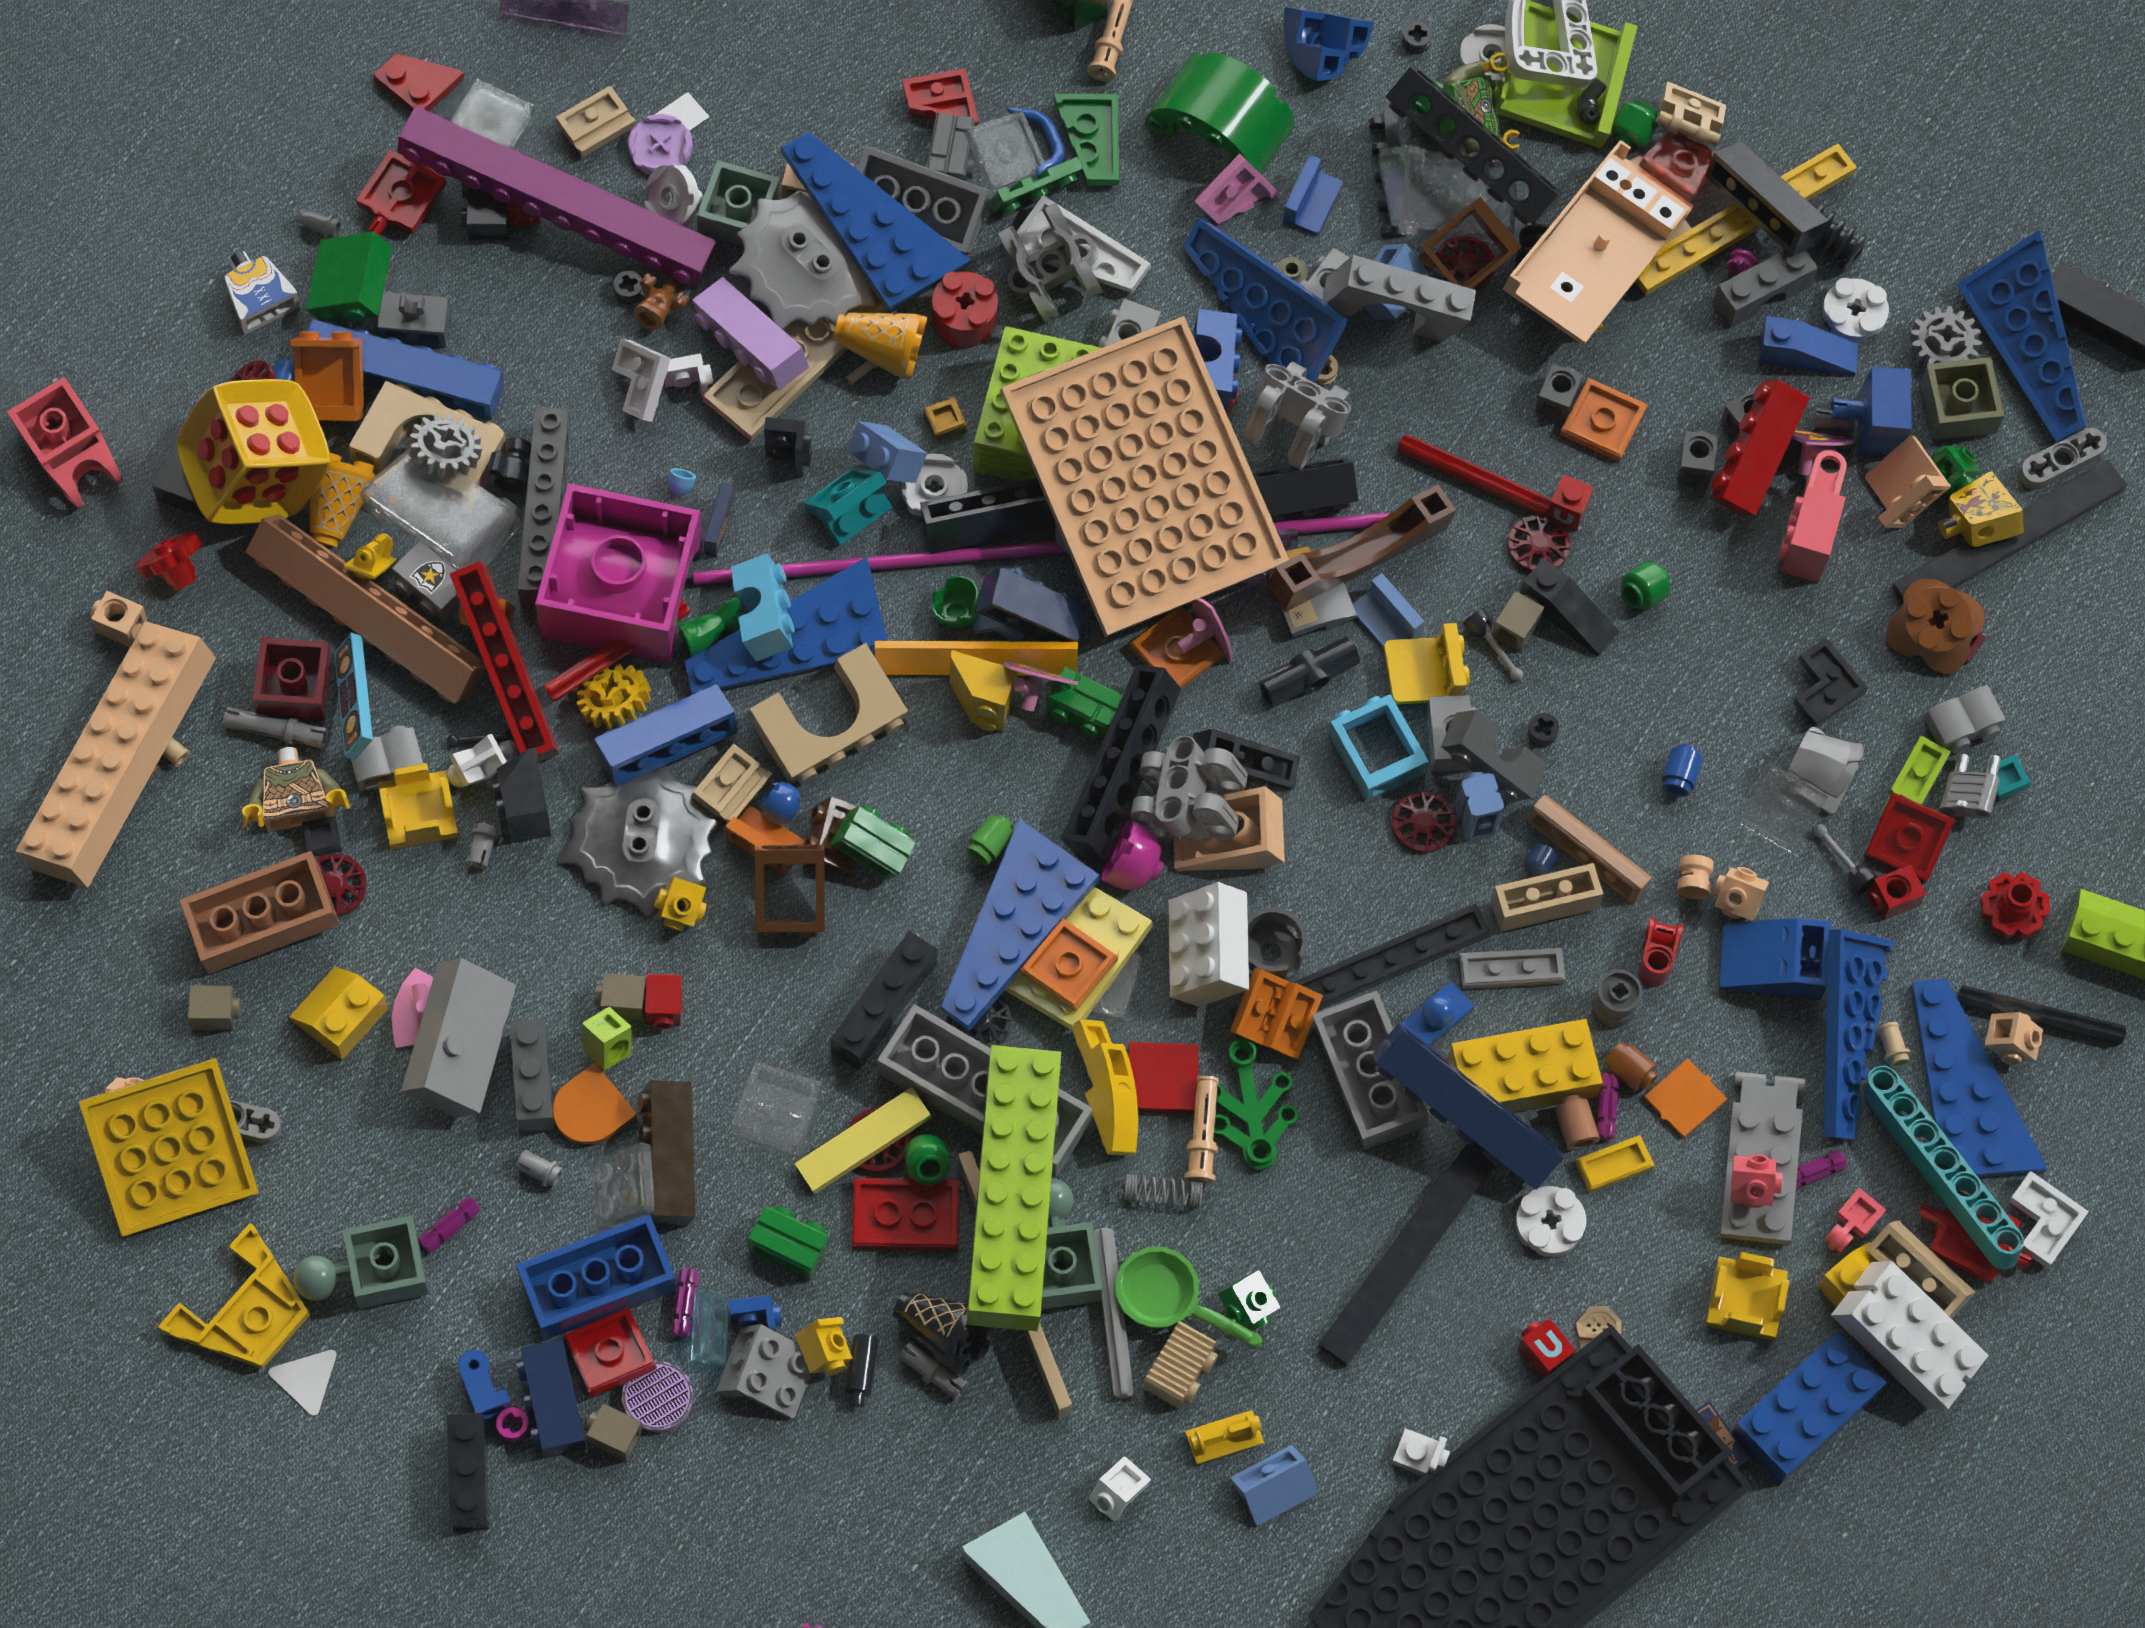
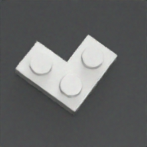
M621 338L612 370L631 379L622 411L641 420L652 422L671 358L634 341Z
M2031 1171L2009 1201L2037 1221V1224L2024 1240L2022 1251L2032 1256L2033 1259L2046 1268L2050 1267L2089 1212Z

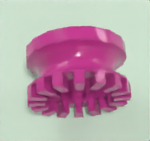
M1735 249L1731 253V259L1726 264V269L1729 270V273H1733V276L1739 275L1758 265L1759 260L1749 251Z
M511 1407L501 1411L498 1415L496 1426L502 1439L506 1442L515 1443L517 1441L520 1442L521 1439L526 1437L529 1432V1421L525 1412L519 1408ZM511 1416L516 1421L522 1420L523 1422L522 1428L516 1433H511L509 1428L503 1429L504 1421Z

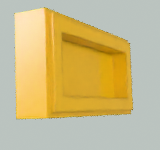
M1641 1135L1580 1157L1575 1162L1589 1194L1654 1168V1163Z

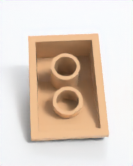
M1265 786L1220 795L1238 816L1237 832L1233 839L1221 840L1212 836L1197 841L1175 836L1173 839L1174 869L1177 871L1257 869L1285 863L1282 799Z

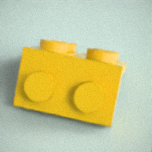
M1457 623L1443 624L1436 638L1388 640L1383 647L1390 692L1396 704L1428 703L1429 697L1461 696L1465 687L1469 685L1468 666H1464L1462 658L1464 654V639L1462 635H1458Z

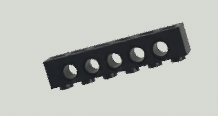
M1417 66L1409 67L1385 96L1391 102L1389 108L1401 118L1407 116L1416 123L1413 128L1417 133L1427 140L1432 137L1440 144L1438 150L1451 161L1454 158L1460 161L1465 166L1462 171L1475 182H1478L1479 179L1489 187L1487 190L1488 194L1496 201L1502 203L1505 200L1514 209L1511 213L1523 224L1526 225L1528 222L1532 225L1537 224L1563 194V192ZM1420 96L1426 97L1430 102V109L1426 114H1421L1416 109V100ZM1444 117L1452 119L1455 124L1454 132L1450 136L1445 135L1440 129V123ZM1469 138L1475 139L1479 144V153L1475 157L1469 156L1465 151V143ZM1493 160H1499L1504 166V173L1500 178L1492 176L1489 171V165ZM1518 181L1525 182L1529 188V194L1525 199L1518 198L1514 193V185Z
M1136 664L1061 837L1063 842L1079 859L1107 863L1133 800L1143 781V777L1139 772L1142 756L1146 752L1156 750L1181 692V687L1163 667Z

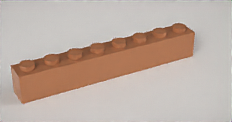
M280 514L261 520L246 550V553L255 559V563L258 566L271 570L281 578L280 580L284 585L297 589L307 596L309 603L323 608L333 615V619L338 624L351 628L362 637L363 642L376 646L383 651L389 661L401 664L411 672L414 679L430 685L438 691L437 694L443 700L455 704L471 698L486 670L483 660L372 580L359 578L353 574V571L343 568L347 562Z

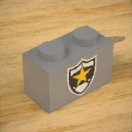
M421 541L392 568L396 589L405 597L411 595L419 602V607L429 617L433 618L436 616L442 622H445L460 607L461 603L449 574L456 570Z

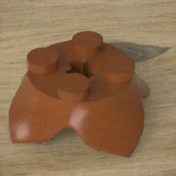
M1918 579L1906 589L1902 608L1889 622L1886 644L1900 655L1907 657L1921 656L1927 666L1935 672L1953 675L1966 662L1970 653V642L1983 628L1984 610L1972 596L1959 592L1939 580ZM1933 616H1939V618L1944 619L1945 622L1942 625V629H1937L1936 625H1930L1929 622L1932 621Z

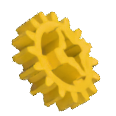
M617 664L614 670L607 668L603 670V674L594 676L591 682L587 681L582 684L585 690L577 692L579 698L577 705L587 723L593 722L596 728H599L603 723H605L607 729H611L613 724L617 722L620 726H624L625 719L627 718L635 721L637 719L635 713L637 711L645 712L646 707L644 703L651 701L649 695L651 691L650 685L641 670L635 671L633 665H629L625 670H623L621 664Z

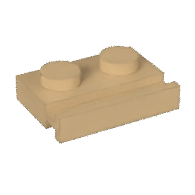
M611 86L606 87L556 116V124L572 146L578 150L581 158L628 132L636 125L635 118L629 114L628 109Z
M733 743L693 791L691 797L716 817L720 816L728 824L733 816L739 817L773 773L769 770L768 772L760 767V763Z

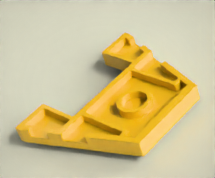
M249 1223L231 1243L229 1248L230 1251L251 1266L255 1272L209 1324L204 1323L186 1307L178 1303L160 1323L158 1328L165 1335L264 1369L310 1315L288 1278L277 1264L269 1248L260 1237L255 1226Z

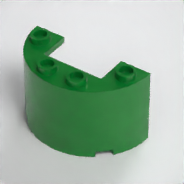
M1210 51L1206 56H1201L1199 52H1196L1187 58L1145 118V122L1158 133H1165L1173 137L1176 133L1177 123L1184 131L1194 132L1203 137L1211 146L1228 151V165L1241 154L1260 174L1263 173L1295 127V120L1287 101L1282 100L1280 102L1274 94L1276 88L1266 78L1232 57Z

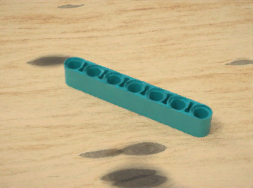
M1888 1066L1873 1068L1868 1075L1864 1090V1098L1867 1104L1989 1262L1999 1269L2014 1267L2018 1262L2024 1245V1237L2020 1230L1897 1072ZM1875 1085L1886 1086L1888 1090H1880ZM1903 1111L1906 1112L1909 1116H1900L1895 1112ZM1923 1137L1927 1139L1929 1142L1921 1143L1915 1138ZM1944 1164L1947 1165L1950 1169L1943 1170L1937 1167L1936 1165ZM1959 1190L1966 1191V1192H1968L1971 1196H1969V1197L1961 1196L1960 1194L1957 1193V1191H1959ZM1985 1217L1989 1219L1992 1223H1982L1978 1220V1218ZM2006 1244L2013 1250L2005 1251L1999 1245Z

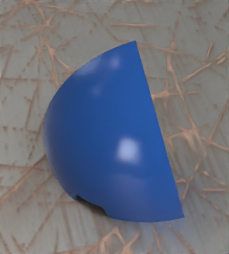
M1285 7L1284 36L1289 55L1296 67L1305 76L1317 81L1333 79L1345 72L1343 67L1352 58H1359L1362 55L1374 25L1372 21L1290 7Z

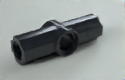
M1345 636L1317 651L1309 649L1301 652L1287 666L1259 679L1258 685L1267 704L1274 707L1302 692L1311 694L1320 690L1330 682L1332 677L1360 664L1361 659L1353 641Z

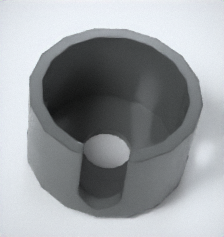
M1277 907L1262 908L1250 914L1247 918L1249 976L1251 977L1254 968H1259L1285 980L1293 978L1302 967L1308 943L1306 929L1300 919L1290 911ZM1267 944L1276 945L1281 953L1279 959L1274 962L1264 960L1261 956L1263 946Z

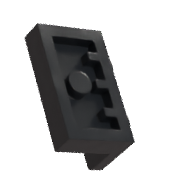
M766 417L764 425L766 455L780 461L794 458L796 476L803 477L804 466L810 467L812 459V434L806 433V421Z

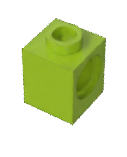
M612 1008L604 1009L582 1023V1051L604 1071L632 1054L631 1026Z

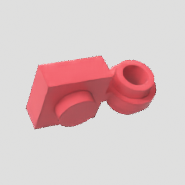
M1858 1188L1836 1214L1835 1217L1844 1223L1845 1226L1842 1228L1837 1224L1824 1240L1829 1243L1828 1248L1831 1251L1836 1249L1841 1253L1854 1238L1849 1234L1851 1230L1863 1239L1882 1217L1886 1209L1862 1189Z

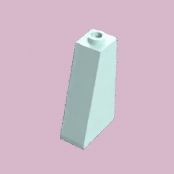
M1026 1512L962 1546V1556L965 1562L1036 1628H1090L1088 1617Z

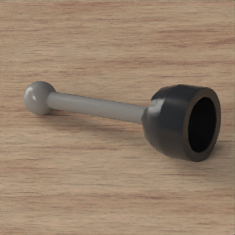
M1484 608L1474 612L1463 622L1464 627L1475 637H1485L1510 670L1511 679L1520 681L1523 678V671L1513 665L1490 634L1493 623L1490 615Z
M1822 824L1815 826V836L1822 838L1849 868L1848 882L1852 889L1858 895L1868 891L1874 879L1878 878L1877 874L1866 865L1855 866L1827 834V828Z

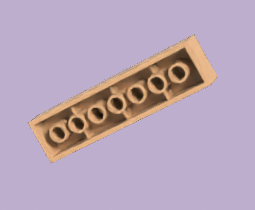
M144 622L16 849V852L33 871L83 887H89L216 659L200 637L150 622Z

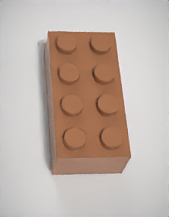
M311 851L180 900L200 961L209 974L340 925L319 864Z

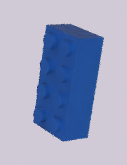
M650 1214L516 1264L520 1282L543 1340L676 1290L675 1276Z
M1836 1331L1740 1419L1732 1433L1741 1446L1781 1486L1881 1393L1887 1382Z

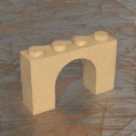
M385 381L349 444L352 461L368 463L374 466L373 470L382 473L399 442L405 436L412 433L415 424L421 425L422 418L425 417L433 421L434 414H438L441 420H446V417L450 414L455 422L463 418L465 419L464 427L474 426V435L481 436V457L478 459L477 467L475 469L469 468V473L466 476L457 472L456 479H452L448 473H445L439 483V491L442 500L471 512L491 477V474L487 472L491 452L504 451L505 432L496 424L491 422L484 424L473 419L464 410L456 409L454 411L447 408L434 397L427 396L424 398L415 394L412 389L404 384L398 383L394 385Z
M866 643L838 658L834 666L856 706V720L844 733L833 737H820L807 732L796 721L779 692L749 709L747 716L788 784H793L796 781L800 784L808 782L818 774L816 770L827 764L831 768L845 760V753L857 748L858 751H861L876 741L874 737L884 731L887 735L891 734L904 725L903 720L906 718L908 710Z

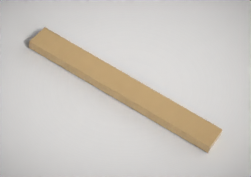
M969 1150L958 1154V1167L976 1210L979 1168L973 1153ZM1039 1322L1038 1331H1023L1056 1415L1060 1419L1070 1415L1072 1403Z

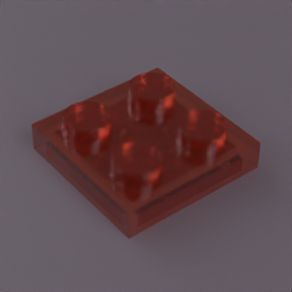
M1679 131L1676 134L1669 132L1642 157L1639 167L1691 203L1711 183L1704 175L1714 151L1704 144L1693 141V137Z

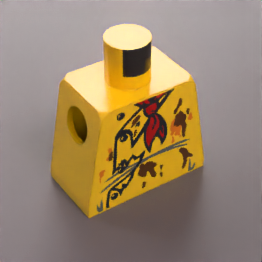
M1992 471L1953 493L1949 497L1950 516L1938 521L1939 530L1945 539L1961 533L1973 547L2024 533L2023 510Z

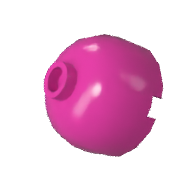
M1133 820L1132 822H1127L1119 834L1110 861L1108 860L1103 865L1101 880L1123 890L1138 889L1144 886L1149 879L1155 881L1164 866V862L1159 860L1161 845L1156 835L1145 826Z

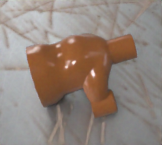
M646 273L640 281V286L643 288L646 297L634 309V317L640 326L647 330L656 331L662 327L665 317L670 311L681 310L689 301V296H684L682 292H679L673 298L672 295L678 288L675 281L668 279L662 288H655L653 285L656 282V277H651L650 273Z

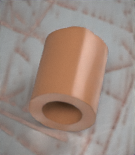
M1571 1095L1559 1101L1560 1105L1555 1108V1113L1566 1149L1570 1151L1580 1150L1599 1142L1600 1137L1588 1100L1580 1099L1579 1095Z

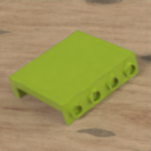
M1526 0L1524 11L1525 46L1561 51L1553 8ZM1566 13L1569 20L1578 23L1576 16ZM1590 21L1597 64V75L1595 78L1602 81L1607 87L1597 99L1600 117L1596 123L1591 125L1585 124L1579 118L1577 99L1586 87L1575 88L1523 80L1514 76L1509 68L1501 72V80H1496L1493 86L1497 114L1601 149L1611 133L1638 26L1625 22L1622 29L1618 31ZM1570 39L1571 44L1576 49L1583 50L1582 45L1577 40ZM1506 53L1501 57L1498 68L1508 66ZM1546 62L1547 67L1551 71L1559 73L1555 64Z

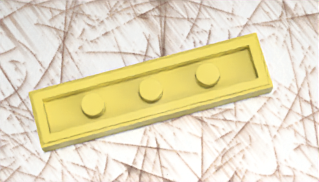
M911 1087L797 1161L795 1165L813 1193L816 1194L930 1120L932 1116L913 1087Z

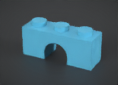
M766 553L732 566L734 592L748 611L753 610L738 618L742 643L754 660L759 661L793 648L791 633H794L795 629L792 619L787 613V608L791 604L788 594L783 588V583L787 580L781 564L775 565L769 554Z

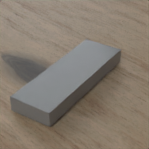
M1562 948L1460 953L1458 957L1462 990L1564 984L1565 982Z

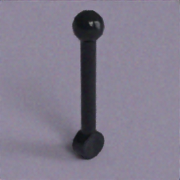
M510 729L506 730L505 733L492 734L496 741L511 740L515 743ZM452 734L447 738V744L454 748L463 743L480 742L487 735L458 737L456 734Z

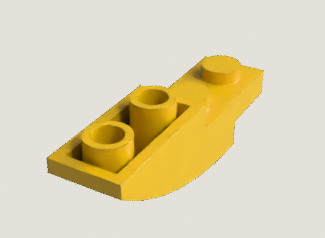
M1079 1019L1074 1023L1075 1027L1071 1026L1077 1047L1085 1062L1088 1076L1094 1086L1085 1093L1089 1106L1093 1108L1092 1116L1099 1130L1102 1144L1108 1155L1132 1156L1136 1153L1138 1106L1134 1077L1125 1045L1111 1042L1104 1021Z

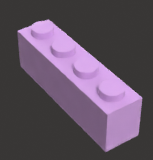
M720 278L692 300L697 311L694 317L698 324L705 331L710 329L714 332L717 341L724 348L730 347L734 350L735 356L744 366L749 364L753 367L755 374L764 384L769 382L779 391L809 368L802 347L725 278Z

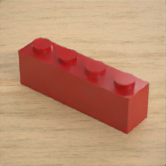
M1779 379L1765 380L1758 385L1753 394L1754 403L1750 412L1746 413L1740 422L1739 429L1741 431L1736 442L1730 445L1726 452L1725 458L1727 461L1725 466L1712 482L1713 491L1709 499L1742 517L1756 516L1810 399L1808 395Z

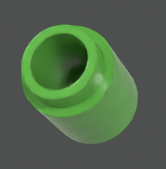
M989 815L969 839L970 845L966 848L967 853L983 866H988L990 862H995L1008 847L1014 833L1012 830L1014 825L1002 815H997V817Z

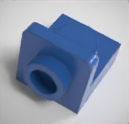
M771 1295L728 1301L731 1323H739V1326H752L758 1324L760 1319H766L767 1328L775 1332L777 1326H782L779 1305L772 1306Z

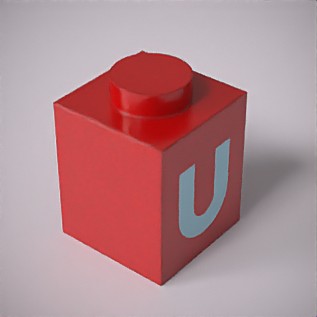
M1563 474L1550 502L1547 517L1553 518L1561 525L1577 531L1589 506L1594 487Z
M1550 1318L1541 1324L1535 1321L1525 1328L1521 1333L1523 1338L1518 1347L1543 1379L1576 1352V1349Z

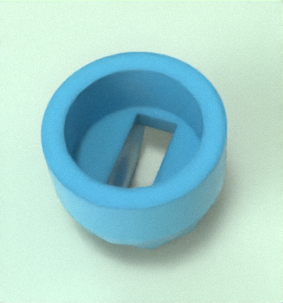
M671 469L668 477L669 489L677 496L687 495L694 487L696 475L684 469Z

